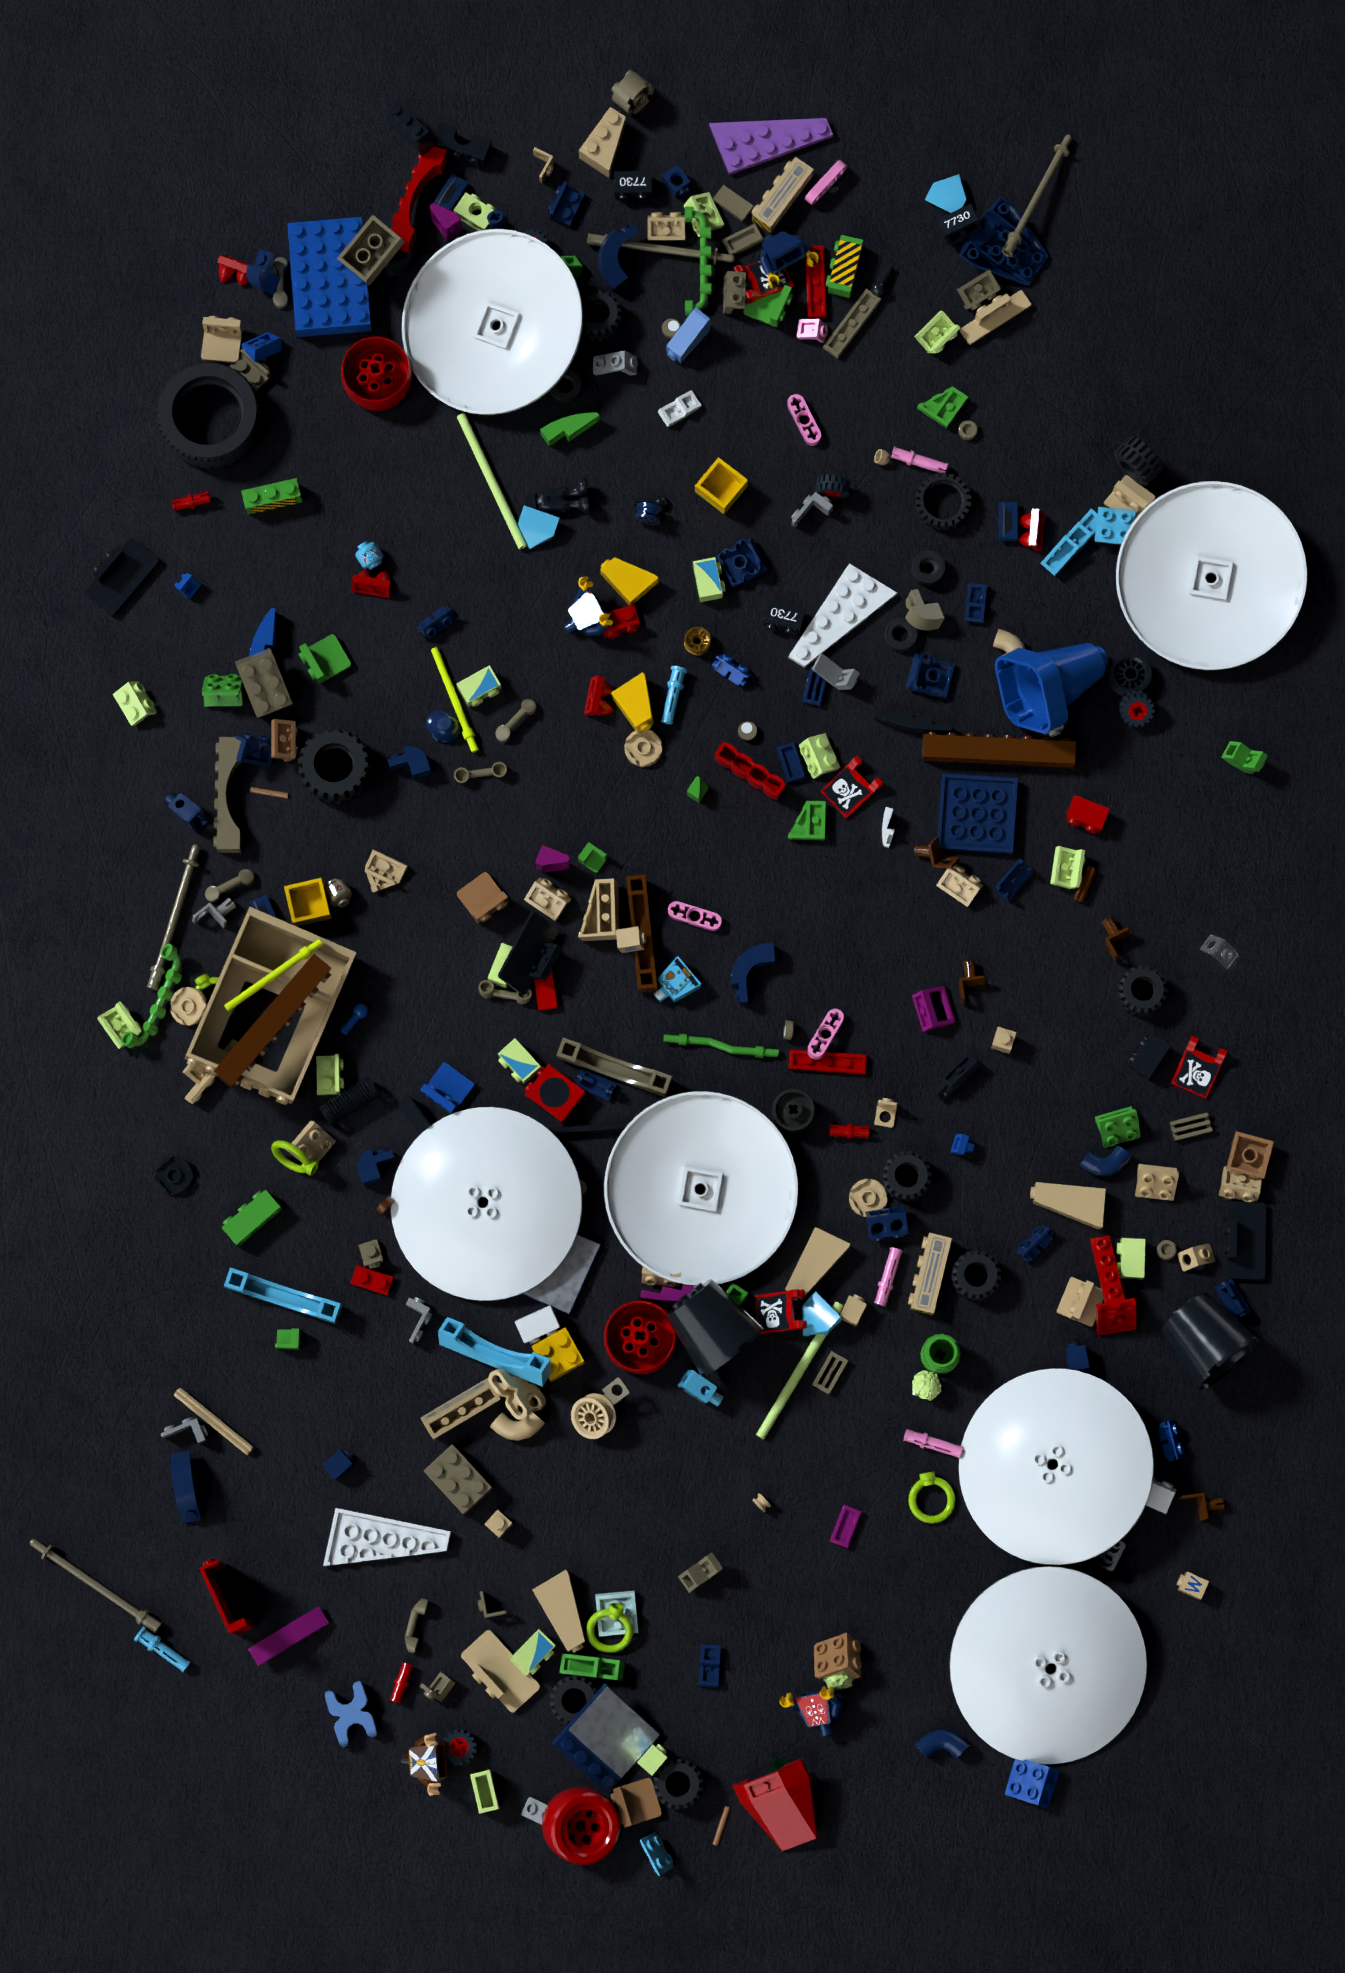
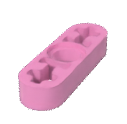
M838 160L808 192L805 200L813 206L845 172L847 165Z
M798 394L791 395L787 406L801 435L808 445H817L821 440V432L804 398ZM793 400H796V402L800 401L799 408L801 411L799 413L795 405L792 406ZM805 415L809 417L810 421L804 425L799 422V418ZM810 427L812 434H817L815 440H813L812 438H808V428Z
M679 901L672 902L668 907V914L674 920L709 931H717L721 927L722 920L717 913ZM676 906H679L680 911L685 912V908L689 910L686 913L685 919L683 918V913H677V915H674V911L671 909H675ZM691 912H699L700 919L692 921L689 918ZM703 914H706V919L709 920L715 917L718 924H714L713 927L710 926L708 921H704V924H701Z
M832 1009L827 1013L809 1043L808 1055L814 1060L821 1059L832 1043L844 1020V1015L839 1009ZM838 1015V1020L834 1022L833 1027L830 1026L832 1017ZM823 1030H828L831 1032V1036L824 1039L820 1033ZM819 1042H821L820 1052L813 1053V1048H816Z

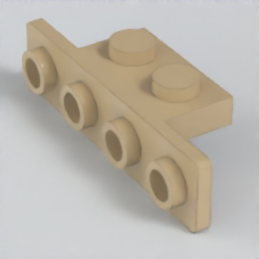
M1022 290L1010 297L1008 294L1004 296L999 295L992 300L990 305L980 307L976 311L975 320L962 327L960 332L968 344L971 345L1029 308L1031 303Z
M232 1039L224 1050L230 1052L238 1042ZM188 1064L183 1073L196 1084L184 1099L193 1104L201 1098L204 1089L214 1082L216 1075L204 1071L205 1067L198 1065V1067H194Z

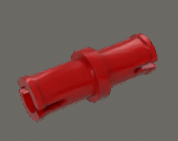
M209 491L195 495L188 494L187 497L172 500L173 509L176 512L190 507L194 509L195 506L211 503Z
M830 1124L829 1133L830 1137H847V1139H851V1137L869 1138V1126Z
M402 1662L398 1678L394 1680L395 1686L390 1701L398 1704L402 1703L406 1687H409L408 1681L414 1666Z

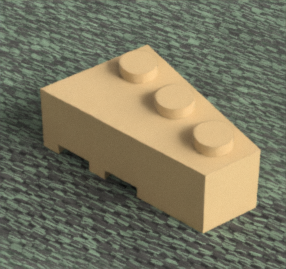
M610 107L579 149V159L610 178L625 130L626 117Z
M614 878L595 880L578 938L581 941L617 939L616 930L620 929L618 882Z

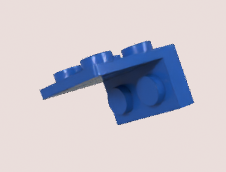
M444 1062L427 1085L424 1084L420 1091L444 1110L453 1114L474 1087V1083Z
M1015 1759L1005 1795L1049 1809L1060 1770L1026 1759L1024 1761Z

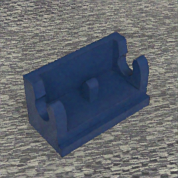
M1019 858L998 882L994 891L1009 902L1033 875L1031 867H1026L1024 861Z

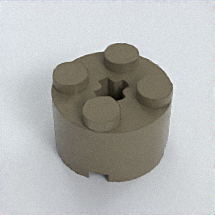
M629 70L621 82L615 83L612 87V101L627 114H637L648 104L649 100L647 97L649 94L653 95L654 87L637 72Z

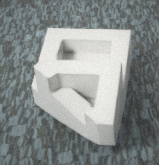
M888 807L885 809L882 822L883 846L889 848L894 834V830L888 828L893 809Z

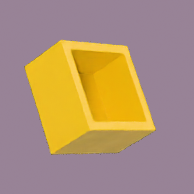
M718 457L695 485V492L721 513L725 514L748 487V480Z
M322 878L284 886L294 926L297 927L332 919Z
M566 1327L531 1346L535 1353L551 1359L552 1373L548 1377L550 1382L585 1363Z

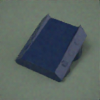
M751 537L747 540H739L735 546L725 549L716 555L733 588L769 570L756 542Z
M916 653L912 659L908 680L905 684L906 688L946 699L955 663L945 659H936L928 653L924 655Z

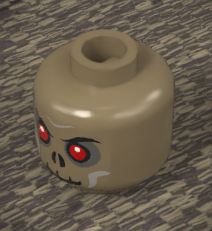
M335 878L325 885V894L331 906L342 908L349 904L352 892L344 880Z

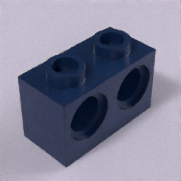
M904 1206L865 1212L870 1240L880 1241L885 1239V1237L891 1236L900 1238L904 1234H908ZM895 1220L901 1221V1224L898 1226L892 1225ZM876 1223L882 1224L879 1229L873 1228Z

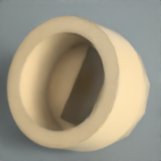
M879 449L875 454L874 462L879 465H886L890 461V454L885 450Z

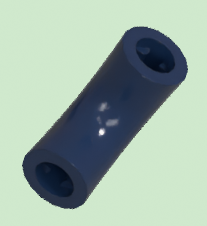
M1116 1146L1107 1157H1100L1089 1151L1079 1166L1096 1176H1111L1120 1172L1128 1164L1132 1155L1120 1146Z
M940 1729L929 1732L914 1746L927 1759L941 1749L947 1750L957 1759L970 1744L955 1732Z

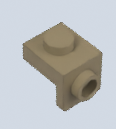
M440 1672L429 1688L423 1683L420 1687L425 1690L423 1694L432 1701L436 1698L442 1702L455 1682Z

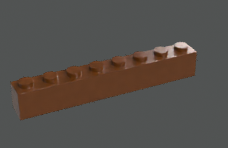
M938 732L923 734L922 761L1074 768L1076 741H1072L1070 738H1061L1060 741H1057L1050 737H1042L1041 740H1037L1031 736L1016 739L1011 735L995 738V735L991 734L984 735V737H976V734L971 733L965 734V736H957V733L938 735Z
M313 954L217 1066L213 1074L230 1088L233 1084L237 1087L244 1078L241 1076L244 1071H250L256 1064L255 1058L258 1055L262 1057L269 1049L266 1045L271 1040L273 1042L277 1040L282 1034L279 1030L283 1025L288 1027L294 1020L292 1015L295 1011L300 1012L305 1007L306 1003L304 1001L308 996L312 998L319 990L317 985L321 981L325 983L331 976L329 971L332 968L316 954Z

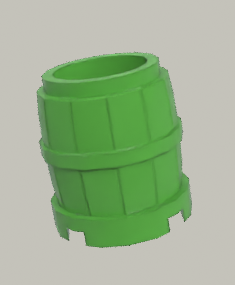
M935 1334L923 1344L920 1353L921 1362L930 1372L937 1375L947 1374L959 1362L960 1347L951 1336ZM937 1350L945 1352L943 1360L935 1358L934 1355L937 1354Z

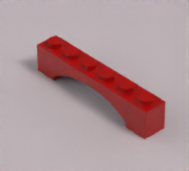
M434 146L421 156L419 154L418 165H415L412 170L413 177L411 182L408 181L406 184V194L404 197H401L399 211L394 214L391 230L405 242L399 249L400 251L411 252L416 240L415 229L411 228L414 204L424 186L436 175L443 174L448 162L446 149Z

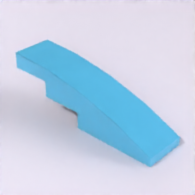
M1090 509L1040 564L1055 576L1096 533L1097 513Z

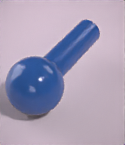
M359 1003L354 1007V1014L341 1029L343 1034L347 1035L359 1019L365 1018L368 1015V1007L365 1004Z

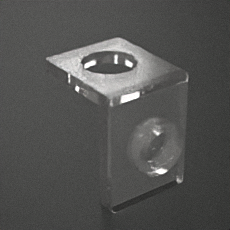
M1212 934L1209 935L1200 948L1201 951L1213 955L1227 969L1238 956V953L1225 939ZM1216 941L1215 945L1208 949L1209 943Z

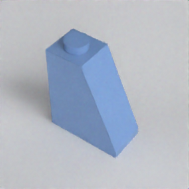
M695 307L666 345L667 355L673 361L677 360L681 363L710 331V318Z

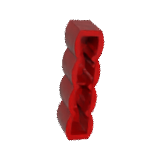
M722 742L715 752V760L719 765L731 769L737 777L746 779L752 787L762 790L770 799L778 800L785 791L786 784L779 776L770 774L764 766L754 763L749 756L738 753L731 744Z

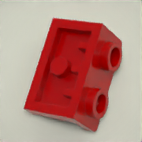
M635 605L607 612V614H610L609 617L613 624L606 628L603 635L604 638H615L620 635L619 633L626 631L627 633H633L637 631L641 625Z

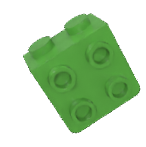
M784 285L782 292L762 297L752 304H746L743 311L744 314L777 328L779 322L784 320L786 306L790 305L793 299L791 294L792 287Z
M333 634L307 647L306 643L299 646L301 653L298 655L303 664L307 662L310 667L308 672L313 680L317 679L319 684L351 666V662Z

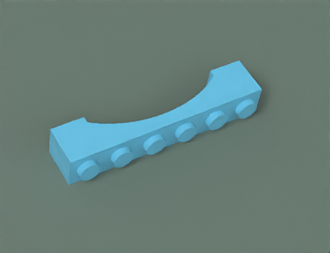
M233 1268L229 1269L224 1287L334 1324L337 1323L342 1309L340 1303L297 1291Z
M449 1317L446 1318L438 1330L439 1345L495 1368L503 1369L507 1373L543 1387L552 1373L550 1358L535 1352L523 1354L501 1348L474 1334L465 1327L464 1323Z

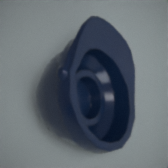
M437 710L431 713L426 720V728L437 742L451 743L460 734V723L453 714Z

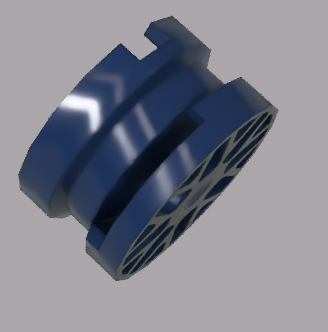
M648 502L637 504L636 509L638 513L635 514L636 521L649 525L661 523L660 514H662L663 507Z

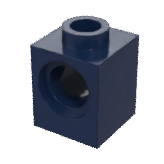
M678 165L662 174L663 183L675 198L678 196L682 197L689 192L690 180ZM675 180H680L682 184L677 186L674 185L673 182Z
M1080 1342L1068 1344L1069 1348L1065 1349L1068 1369L1076 1371L1088 1370L1089 1363L1085 1345L1080 1346Z
M339 1449L322 1466L337 1481L354 1464L351 1462L353 1460L352 1456L346 1450L342 1452Z

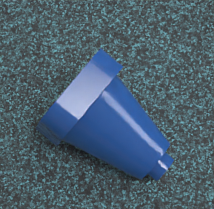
M1083 643L1038 653L1016 648L998 657L995 661V671L1003 707L1010 721L1016 726L1043 734L1064 725L1068 720L1067 707L1103 677L1105 667L1108 665L1106 652L1100 646L1095 647L1090 643Z

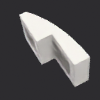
M691 390L677 397L674 402L660 408L658 413L667 427L696 411L701 407V404Z

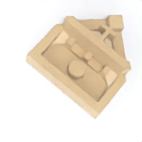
M372 850L365 865V873H367L372 892L399 884L408 865L376 850Z

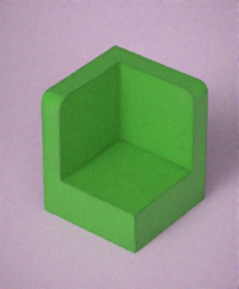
M589 842L578 856V862L595 873L599 872L608 859L607 854Z
M291 1328V1330H277L275 1348L300 1350L301 1330Z

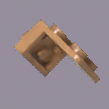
M487 872L482 873L457 892V897L478 924L481 921H487L492 916V913L496 910H502L507 906V902H509L507 895L499 889Z
M844 1633L816 1643L814 1645L815 1677L822 1679L841 1671L846 1672L853 1679L861 1677V1645L859 1641L848 1633Z
M650 1778L614 1788V1793L610 1794L613 1805H618L620 1825L623 1824L624 1828L659 1817L662 1813Z

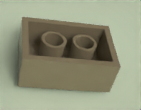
M372 215L337 259L370 286L405 242Z
M270 648L235 662L257 718L292 705Z
M453 1444L424 1470L463 1515L493 1489Z

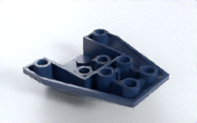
M1002 196L992 204L979 220L983 231L968 237L959 255L974 268L985 272L990 270L994 275L1025 286H1029L1048 258V254L1028 225L1025 226L1021 234L1022 242L1017 245L1013 256L1007 257L1002 253L1009 233L1015 231L1022 218L1016 207Z

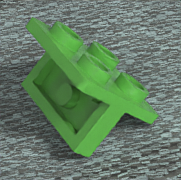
M212 674L205 676L202 688L204 707L242 706L241 677L236 674H229L227 676Z
M1132 1106L1095 1117L1104 1148L1141 1137L1137 1111Z

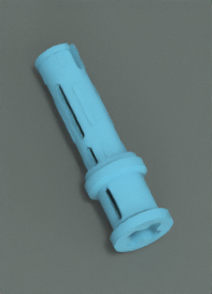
M671 666L672 673L670 681L667 682L669 690L661 720L662 723L670 725L673 724L679 693L684 688L683 679L685 673H687V669L679 666Z
M143 1626L134 1638V1641L141 1642L148 1647V1651H155L184 1672L190 1661L161 1642L160 1636L153 1635L146 1630V1626Z

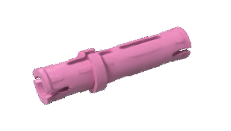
M894 446L891 458L906 462V465L913 464L940 474L946 472L948 463L915 454V451L912 450L909 452Z
M890 1247L881 1282H878L879 1289L874 1301L877 1305H887L890 1290H893L892 1283L902 1253L900 1249Z
M909 1429L906 1430L903 1440L919 1445L920 1448L926 1447L960 1458L963 1446L928 1436L927 1433L921 1434Z

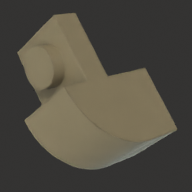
M918 589L910 591L906 599V607L909 609L905 617L906 620L913 627L920 630L939 629L944 620L939 604H924Z
M711 1552L679 1575L678 1578L690 1593L719 1573L723 1567Z

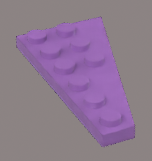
M826 118L709 123L729 175L833 137Z

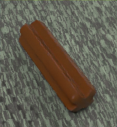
M1087 866L1082 882L1074 896L1075 901L1084 902L1096 873L1095 868Z

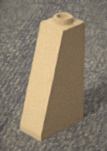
M1036 1182L1035 1186L1031 1187L1030 1198L1033 1199V1204L1096 1229H1102L1106 1189Z
M815 1227L785 1291L804 1289L806 1296L848 1250L850 1243Z
M567 1570L534 1588L533 1592L567 1651L572 1650L575 1653L583 1648L582 1644L585 1642L570 1577Z

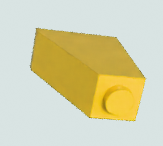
M615 557L612 560H606L601 565L600 574L629 606L635 604L659 583V578L655 574Z
M642 672L611 692L613 700L637 734L648 731L654 724L646 677Z

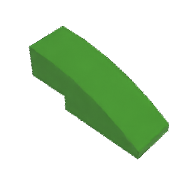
M582 413L561 418L541 428V436L549 446L564 436L570 442L599 422V414Z
M562 1653L560 1673L623 1681L625 1661Z

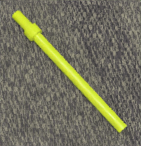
M434 647L431 649V652L463 729L462 735L464 740H467L471 752L474 753L479 750L474 739V731L469 727L438 647Z
M316 940L308 947L304 946L294 957L224 1005L226 1010L229 1012L298 962L308 959L312 956L311 953L323 946L321 940Z

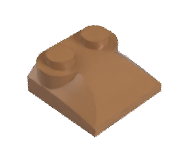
M1236 1131L1226 1169L1264 1179L1274 1141Z

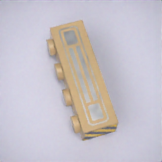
M797 157L792 162L788 161L784 167L785 172L782 176L778 175L773 182V188L765 192L762 197V203L760 205L757 204L752 210V221L769 233L773 231L813 177L814 169Z
M929 1233L928 1237L923 1238L921 1248L925 1250L923 1256L919 1255L917 1267H920L919 1275L915 1274L912 1284L916 1288L914 1293H910L908 1304L911 1305L910 1310L929 1315L934 1314L952 1238Z
M488 1378L422 1416L421 1421L430 1436L435 1439L499 1401L500 1397L490 1385Z

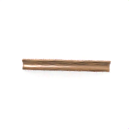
M254 787L250 789V793L288 799L289 794Z
M727 1806L724 1807L713 1841V1845L716 1846L719 1845L730 1808Z

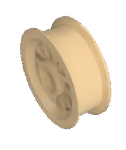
M592 1393L579 1399L573 1405L571 1420L574 1428L583 1437L597 1439L613 1429L616 1422V1412L612 1403L605 1396Z

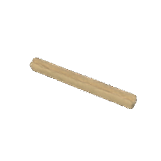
M182 1388L175 1392L174 1396L243 1453L246 1455L250 1454L253 1446Z

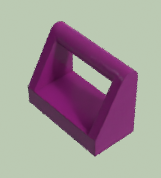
M435 203L430 205L432 221L447 242L463 232L461 219L456 213Z
M542 845L535 861L536 870L543 873L568 870L571 867L568 855Z
M945 986L921 990L912 995L923 1032L956 1023ZM938 992L947 1020L939 1022L930 997L931 994Z

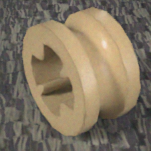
M760 1493L757 1499L752 1500L763 1512L766 1511V1507L771 1506Z

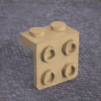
M217 316L203 317L202 360L223 363H236L239 361L242 338L241 320L233 317L227 319Z

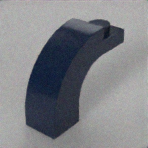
M635 224L625 225L619 230L620 234L616 230L611 231L600 246L598 253L599 272L610 290L615 289L628 278L618 263V251L625 241L639 231Z
M774 942L755 945L747 949L737 959L731 974V987H739V989H735L736 1000H740V1005H748L746 980L749 973L756 967L775 964Z
M190 1450L172 1453V1480L182 1523L201 1520V1512L195 1490L194 1466Z

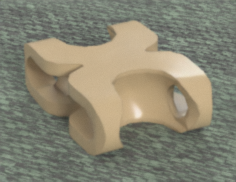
M496 1369L489 1374L488 1381L500 1397L506 1398L505 1405L516 1419H524L531 1411H539L545 1406L546 1399L536 1385L507 1373L503 1369ZM496 1375L500 1377L503 1383L497 1381ZM532 1397L537 1399L538 1405L534 1403ZM519 1405L522 1407L523 1413L519 1411Z

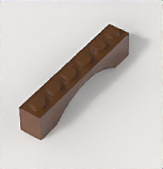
M645 874L626 876L631 927L638 926L646 935L644 950L634 951L638 993L657 991Z

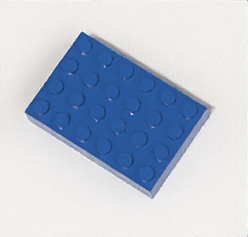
M362 217L287 223L297 337L372 331L368 284L337 259L364 226Z

